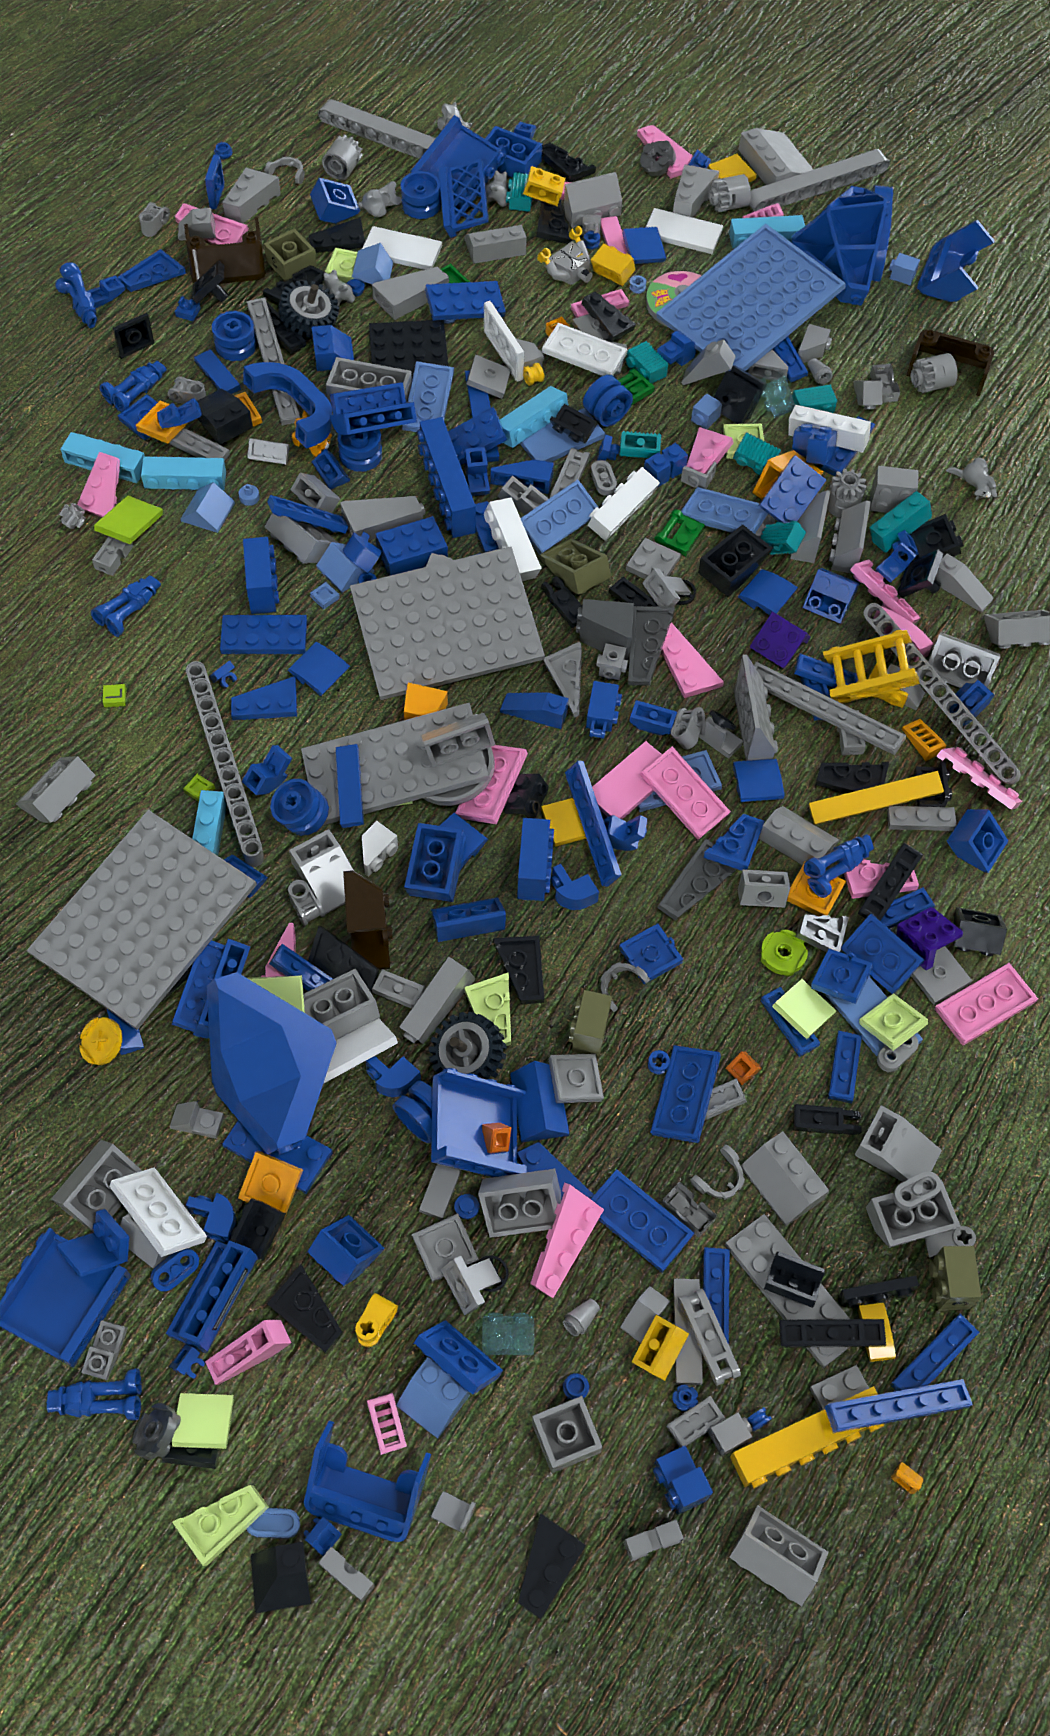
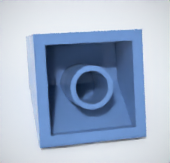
M427 1357L411 1378L396 1407L438 1439L469 1398L470 1392L464 1390L460 1383L451 1375L445 1373L432 1359Z

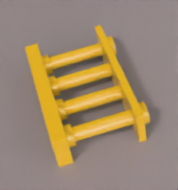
M896 630L888 635L843 647H832L828 651H824L823 655L828 664L833 663L837 683L834 689L829 690L830 697L843 704L920 684L915 668L910 669L908 666L904 645L912 642L908 631ZM896 646L900 670L899 672L888 674L883 650ZM875 652L879 676L868 680L866 679L862 655ZM854 657L858 681L846 685L842 660Z

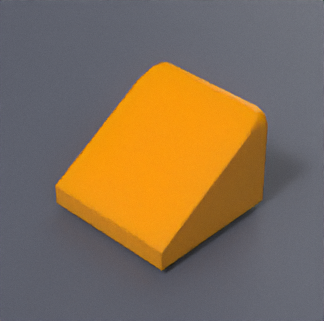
M903 1462L898 1465L891 1476V1479L911 1495L919 1491L923 1483V1478Z

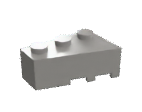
M684 165L674 200L673 213L693 218L701 208L702 203L709 199V189L712 188L711 183H713V180L718 179L719 171L693 165Z
M245 168L223 201L225 218L242 224L258 213L257 209L262 205L267 206L270 199L281 195L279 177Z

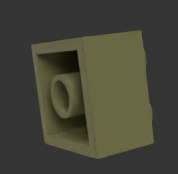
M295 228L264 243L266 261L284 281L291 279L292 274L309 265L317 267L315 249Z
M584 990L583 997L577 998L575 1016L571 1023L569 1042L573 1043L572 1052L596 1054V1057L600 1058L612 996Z
M943 1246L931 1260L932 1262L929 1263V1273L931 1277H934L935 1287L932 1290L933 1301L937 1303L938 1311L969 1310L981 1298L974 1246Z

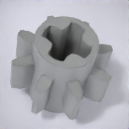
M74 503L70 507L65 504L59 514L62 516L61 522L70 529H74L75 526L80 528L86 519L83 516L85 511Z

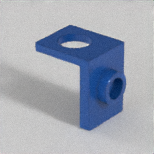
M901 542L876 570L891 583L909 566L916 557V554ZM899 551L906 552L908 560H903L899 556Z

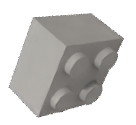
M878 466L870 491L869 511L888 513L918 490V470Z
M582 1396L532 1416V1425L551 1474L601 1453L603 1447Z

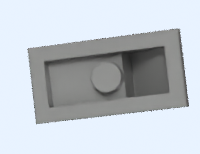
M196 1101L177 1104L170 1129L217 1139L224 1114L200 1108Z

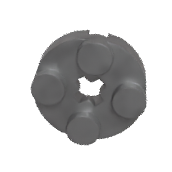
M667 140L646 144L640 157L643 170L651 176L665 174L667 168L670 165L673 166L676 160L675 151ZM662 156L658 161L655 160L656 157Z
M163 1403L153 1405L151 1408L155 1410L149 1415L144 1413L133 1434V1443L137 1444V1450L134 1449L135 1454L147 1460L155 1459L158 1456L163 1458L167 1455L175 1430L181 1422V1417L175 1413V1410Z

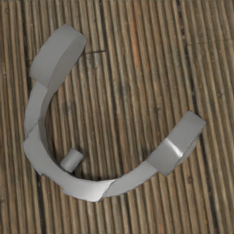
M283 157L274 162H267L265 173L272 175L280 165L294 166L298 168L295 175V183L302 184L304 181L305 172L300 160Z
M619 962L612 965L602 975L600 979L602 994L609 995L607 990L608 984L612 977L617 979L618 976L616 974L621 971L629 970L634 972L646 984L650 981V978L639 966L634 967L630 964H621ZM612 1000L610 1009L615 1012L618 1007Z
M728 1145L722 1147L720 1151L736 1170V1185L734 1186L729 1182L727 1186L731 1189L730 1191L717 1192L711 1189L699 1176L694 1175L690 1182L701 1194L707 1193L715 1198L726 1200L733 1197L735 1192L742 1188L745 1179L738 1162L739 1156Z

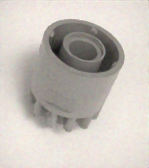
M345 134L343 137L338 136L322 158L324 170L334 179L346 180L363 156L360 153L362 148L358 147L359 142L353 140L352 136L350 138H347Z
M741 174L716 179L711 183L712 188L709 189V201L712 206H715V211L723 212L749 206L751 190L746 175Z
M949 353L916 360V363H913L915 369L911 371V381L915 387H918V392L925 393L951 387L957 381L956 362Z
M843 469L842 474L837 471L836 475L832 477L827 510L832 515L840 518L842 510L862 502L866 488V479H861V473L856 474L854 469L848 472L846 469Z

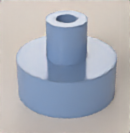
M250 484L241 487L239 490L240 502L247 506L255 505L260 499L257 487Z

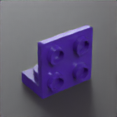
M772 611L750 645V648L784 669L801 643L807 644L811 637L807 632Z
M930 907L899 923L896 935L925 960L920 966L927 971L933 967L936 950L961 938L963 931L933 907Z

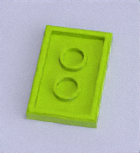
M127 496L94 524V530L131 544L163 515V509Z

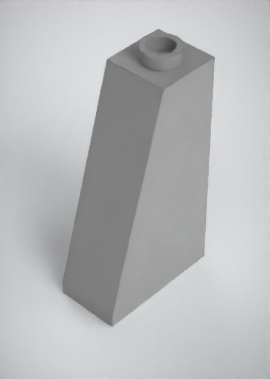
M438 267L376 282L372 284L373 299L396 320L428 303L425 293L426 284L449 283V277Z
M416 496L340 502L341 516L344 517L348 525L350 535L352 536L353 533L361 536L364 531L370 535L368 541L376 539L375 533L422 520L423 515H425L424 506L418 502Z
M448 957L400 1025V1028L405 1031L403 1036L414 1044L417 1040L424 1044L465 993L464 987L474 982L476 978L472 973Z

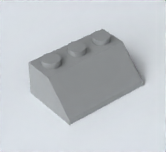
M616 172L565 184L564 216L571 228L583 224V214L601 215V218L621 215L622 197Z
M522 225L470 233L464 236L473 264L526 255L527 237Z
M826 490L816 494L799 518L798 523L801 524L806 534L797 552L791 553L790 559L814 564L822 536L830 491Z
M864 501L842 510L841 517L836 518L834 530L838 531L837 534L834 533L831 544L835 546V549H831L829 561H832L831 570L853 574L850 569L854 564L859 563L863 551L870 501Z
M272 513L265 525V528L271 532L270 535L274 539L280 540L284 544L283 547L290 552H294L297 555V559L304 564L318 563L330 543H338L321 527H314L304 521L297 522L287 516L279 517Z
M1032 610L984 614L990 640L998 645V648H1011V644H1019L1018 646L1026 647L1031 646L1035 642H1039L1040 645H1050L1049 611Z
M940 632L928 662L946 683L961 688L965 683H975L979 680L988 687L1001 654ZM927 672L925 675L932 677V672Z
M485 713L474 714L467 719L452 722L445 727L433 729L421 735L432 767L495 745Z
M78 756L60 757L16 805L42 823L55 822L62 816V810L66 806H71L77 800L76 796L80 791L90 787L92 784L91 780L96 775Z
M784 806L773 811L764 823L759 837L761 841L801 865L810 858H821L831 853L839 842V839Z
M356 969L303 994L305 1014L332 1029L335 1040L380 1018L376 1000Z
M784 1132L763 1144L741 1165L743 1172L785 1227L825 1200L829 1193V1189Z
M100 1140L51 1200L71 1217L94 1232L93 1224L95 1223L96 1211L106 1209L113 1216L122 1205L109 1187L111 1180L142 1170L114 1144Z
M556 1169L486 1178L482 1180L478 1193L490 1238L552 1229L557 1216L554 1214L557 1204H561V1190Z
M942 1180L941 1190L934 1198L909 1210L901 1209L895 1204L893 1193L870 1200L866 1210L872 1226L889 1248L961 1227ZM923 1184L926 1190H931L928 1184ZM902 1194V1198L909 1201L908 1195Z
M757 1505L729 1558L734 1560L740 1567L749 1570L759 1577L765 1584L771 1585L780 1591L787 1599L802 1606L818 1581L828 1551Z

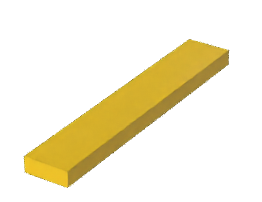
M935 771L811 802L808 806L813 824L818 825L942 794L944 790L939 773Z

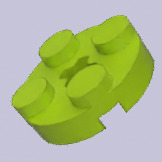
M781 930L780 932L768 934L760 950L762 964L776 974L787 977L792 976L806 962L808 951L804 941L795 937L796 933L790 930ZM784 948L787 949V950H788V951H787V954H788L789 956H782V955H780V952H778V949L781 950V951H782Z

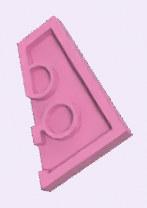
M699 427L687 467L707 474L714 462L718 464L733 445V438Z
M99 452L77 504L85 512L103 517L115 507L117 503L116 485L118 484L120 460L118 458Z
M863 860L852 871L844 873L851 898L868 897L890 863L881 865L870 863V860ZM914 870L900 892L918 890L919 883Z

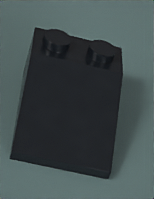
M219 389L197 401L202 414L197 419L219 445L253 428L250 410L239 398L223 389Z
M742 524L701 557L698 573L729 597L746 582L771 553L773 548Z

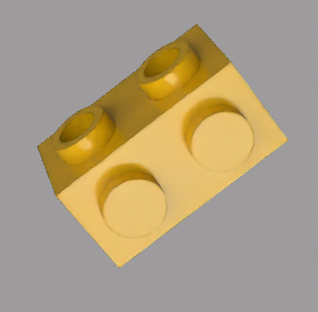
M531 166L523 195L557 206L563 192L565 178Z
M604 243L591 259L594 272L621 286L626 283L635 271L634 259L631 255L624 254L615 247Z
M655 1315L632 1363L665 1381L689 1333Z

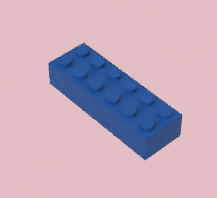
M439 417L420 421V430L417 431L420 442L418 444V452L420 456L424 457L423 465L425 471H429V483L431 486L434 485V497L436 501L439 500L440 502L439 510L441 516H445V528L447 531L450 530L452 538L476 533V506L444 419Z

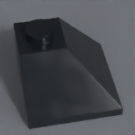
M147 313L112 328L121 359L155 344Z
M304 1542L275 1546L251 1554L256 1614L311 1605L307 1551Z

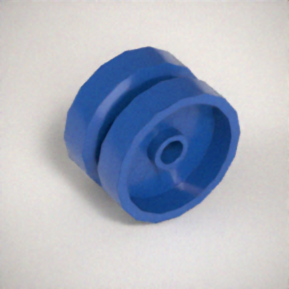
M416 171L402 179V209L408 216L416 219H427L439 212L441 208L440 181L435 175L425 171Z
M227 311L214 319L212 333L215 349L220 357L229 361H242L249 358L255 352L257 344L254 323L249 315L239 311Z
M605 375L597 379L588 388L584 395L583 407L602 426L609 427L616 424L626 415L631 407L633 396L614 376Z
M379 429L349 435L338 434L339 458L346 468L356 472H365L375 468L382 459V445Z
M290 779L276 789L271 799L270 808L273 817L289 831L299 836L310 835L323 826L328 817L329 805L327 799L321 792L303 779Z
M418 1080L408 1089L409 1097L402 1095L392 1107L401 1122L416 1137L429 1144L432 1142L433 1088L425 1082Z

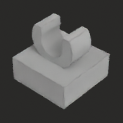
M583 214L582 235L588 231L600 234L601 215Z

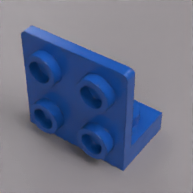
M106 1209L96 1211L95 1223L93 1224L94 1233L58 1244V1251L80 1277L128 1262L129 1235Z

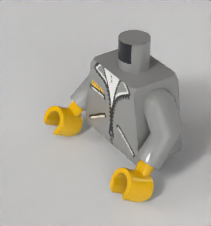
M580 226L575 228L577 234L574 233L573 229L569 231V237L575 240L576 243L570 242L552 256L550 250L544 248L537 256L539 262H545L547 273L554 280L564 281L569 285H573L580 279L588 283L593 276L589 271L590 257L584 241L579 237L582 234Z

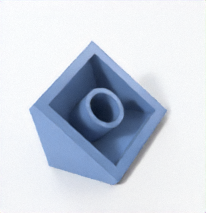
M381 242L358 250L352 278L369 284L390 279L393 261Z
M212 482L197 490L182 515L181 522L218 533L235 502Z
M331 542L318 562L317 568L343 593L350 588V585L359 583V576L366 571L346 557L343 552L346 544Z

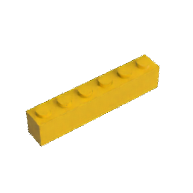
M873 1386L843 1401L878 1395ZM824 1409L733 1452L730 1458L744 1488L751 1484L753 1488H757L767 1483L766 1477L774 1473L777 1477H780L790 1472V1466L797 1462L803 1466L815 1459L814 1454L823 1451L824 1455L839 1448L837 1443L846 1440L849 1444L862 1437L860 1432L869 1428L872 1433L885 1425L880 1424L833 1433L826 1410Z

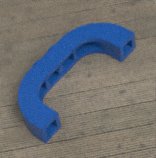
M874 185L872 191L887 198V211L871 280L880 282L890 237L893 187Z
M260 362L244 366L243 383L253 394L269 389L284 391L310 415L307 418L296 421L295 437L305 448L315 446L329 436L332 424L330 415H332L331 403L324 393L303 373L288 365L274 362Z

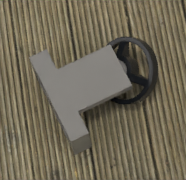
M654 568L643 581V585L659 607H674L676 604L687 605L696 596V588L691 582L679 577L664 576L661 570ZM687 585L692 588L693 593H694L693 595L691 594V592H690V590L688 589ZM687 596L690 598L686 601H679L680 597Z
M711 709L709 712L711 717L705 720L699 738L729 759L742 746L743 740L726 729L735 730L737 726L733 722Z
M492 1255L482 1257L476 1264L469 1267L466 1266L462 1257L459 1256L441 1269L464 1315L473 1312L485 1303L480 1293L481 1290L486 1292L500 1290L505 1286L509 1275L506 1263L501 1258ZM493 1259L503 1264L506 1270L505 1280L498 1275V1269L493 1265ZM499 1282L502 1283L497 1288L487 1289L488 1287L493 1286Z

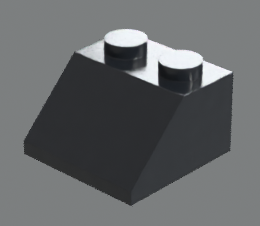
M956 907L954 925L963 931V936L953 941L954 946L965 952L976 950L986 956L1001 955L1007 933V927L1002 916Z

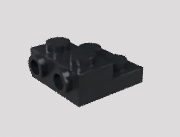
M946 514L925 522L909 534L914 539L919 558L937 549L943 553V557L946 554L952 557L962 554L961 547H964L960 535H955L954 532L957 531L953 520H948Z

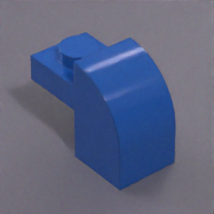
M676 331L671 334V340L660 346L657 352L670 365L676 361L679 365L683 366L695 358V342L681 331Z
M485 447L465 449L466 479L472 496L490 494Z
M363 531L361 536L353 533L343 548V552L351 562L369 573L380 557L382 550L368 542L370 535Z
M272 745L263 763L251 764L242 783L255 795L268 794L279 787L288 775L284 772L293 758L278 745Z
M615 815L605 818L603 821L612 848L623 851L637 849L639 840L643 839L646 835L648 818L639 815L628 822Z
M561 864L553 867L551 882L556 889L555 900L558 904L566 909L581 910L598 902L599 890L588 874L571 881Z
M376 1056L366 1060V1072L376 1081L377 1092L384 1096L400 1097L405 1095L416 1081H421L420 1071L404 1056L390 1069Z
M216 1193L213 1202H211L210 1198L198 1195L197 1198L189 1196L186 1203L189 1213L207 1218L203 1230L207 1235L206 1238L228 1244L231 1240L232 1230L237 1225L236 1215L229 1200L219 1193Z

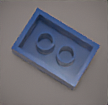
M497 126L485 138L498 148L501 145L505 148L507 157L505 162L498 167L497 171L499 173L506 172L507 176L512 178L515 172L528 174L531 166L537 168L542 161V143Z
M433 516L375 533L376 547L382 550L380 557L389 576L426 567L431 553L448 557V546Z
M268 537L243 539L246 589L251 614L276 612V604L280 602L277 591L278 579L274 546L269 545Z
M523 818L517 899L544 901L545 893L550 892L554 829L550 828V820Z
M418 823L404 886L409 896L449 902L454 901L466 843L463 829Z

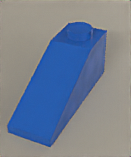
M534 459L492 467L490 484L504 486L514 476L527 488L532 485L541 493L549 494L553 479L554 463Z
M548 692L507 693L500 713L562 729L568 713L569 698Z

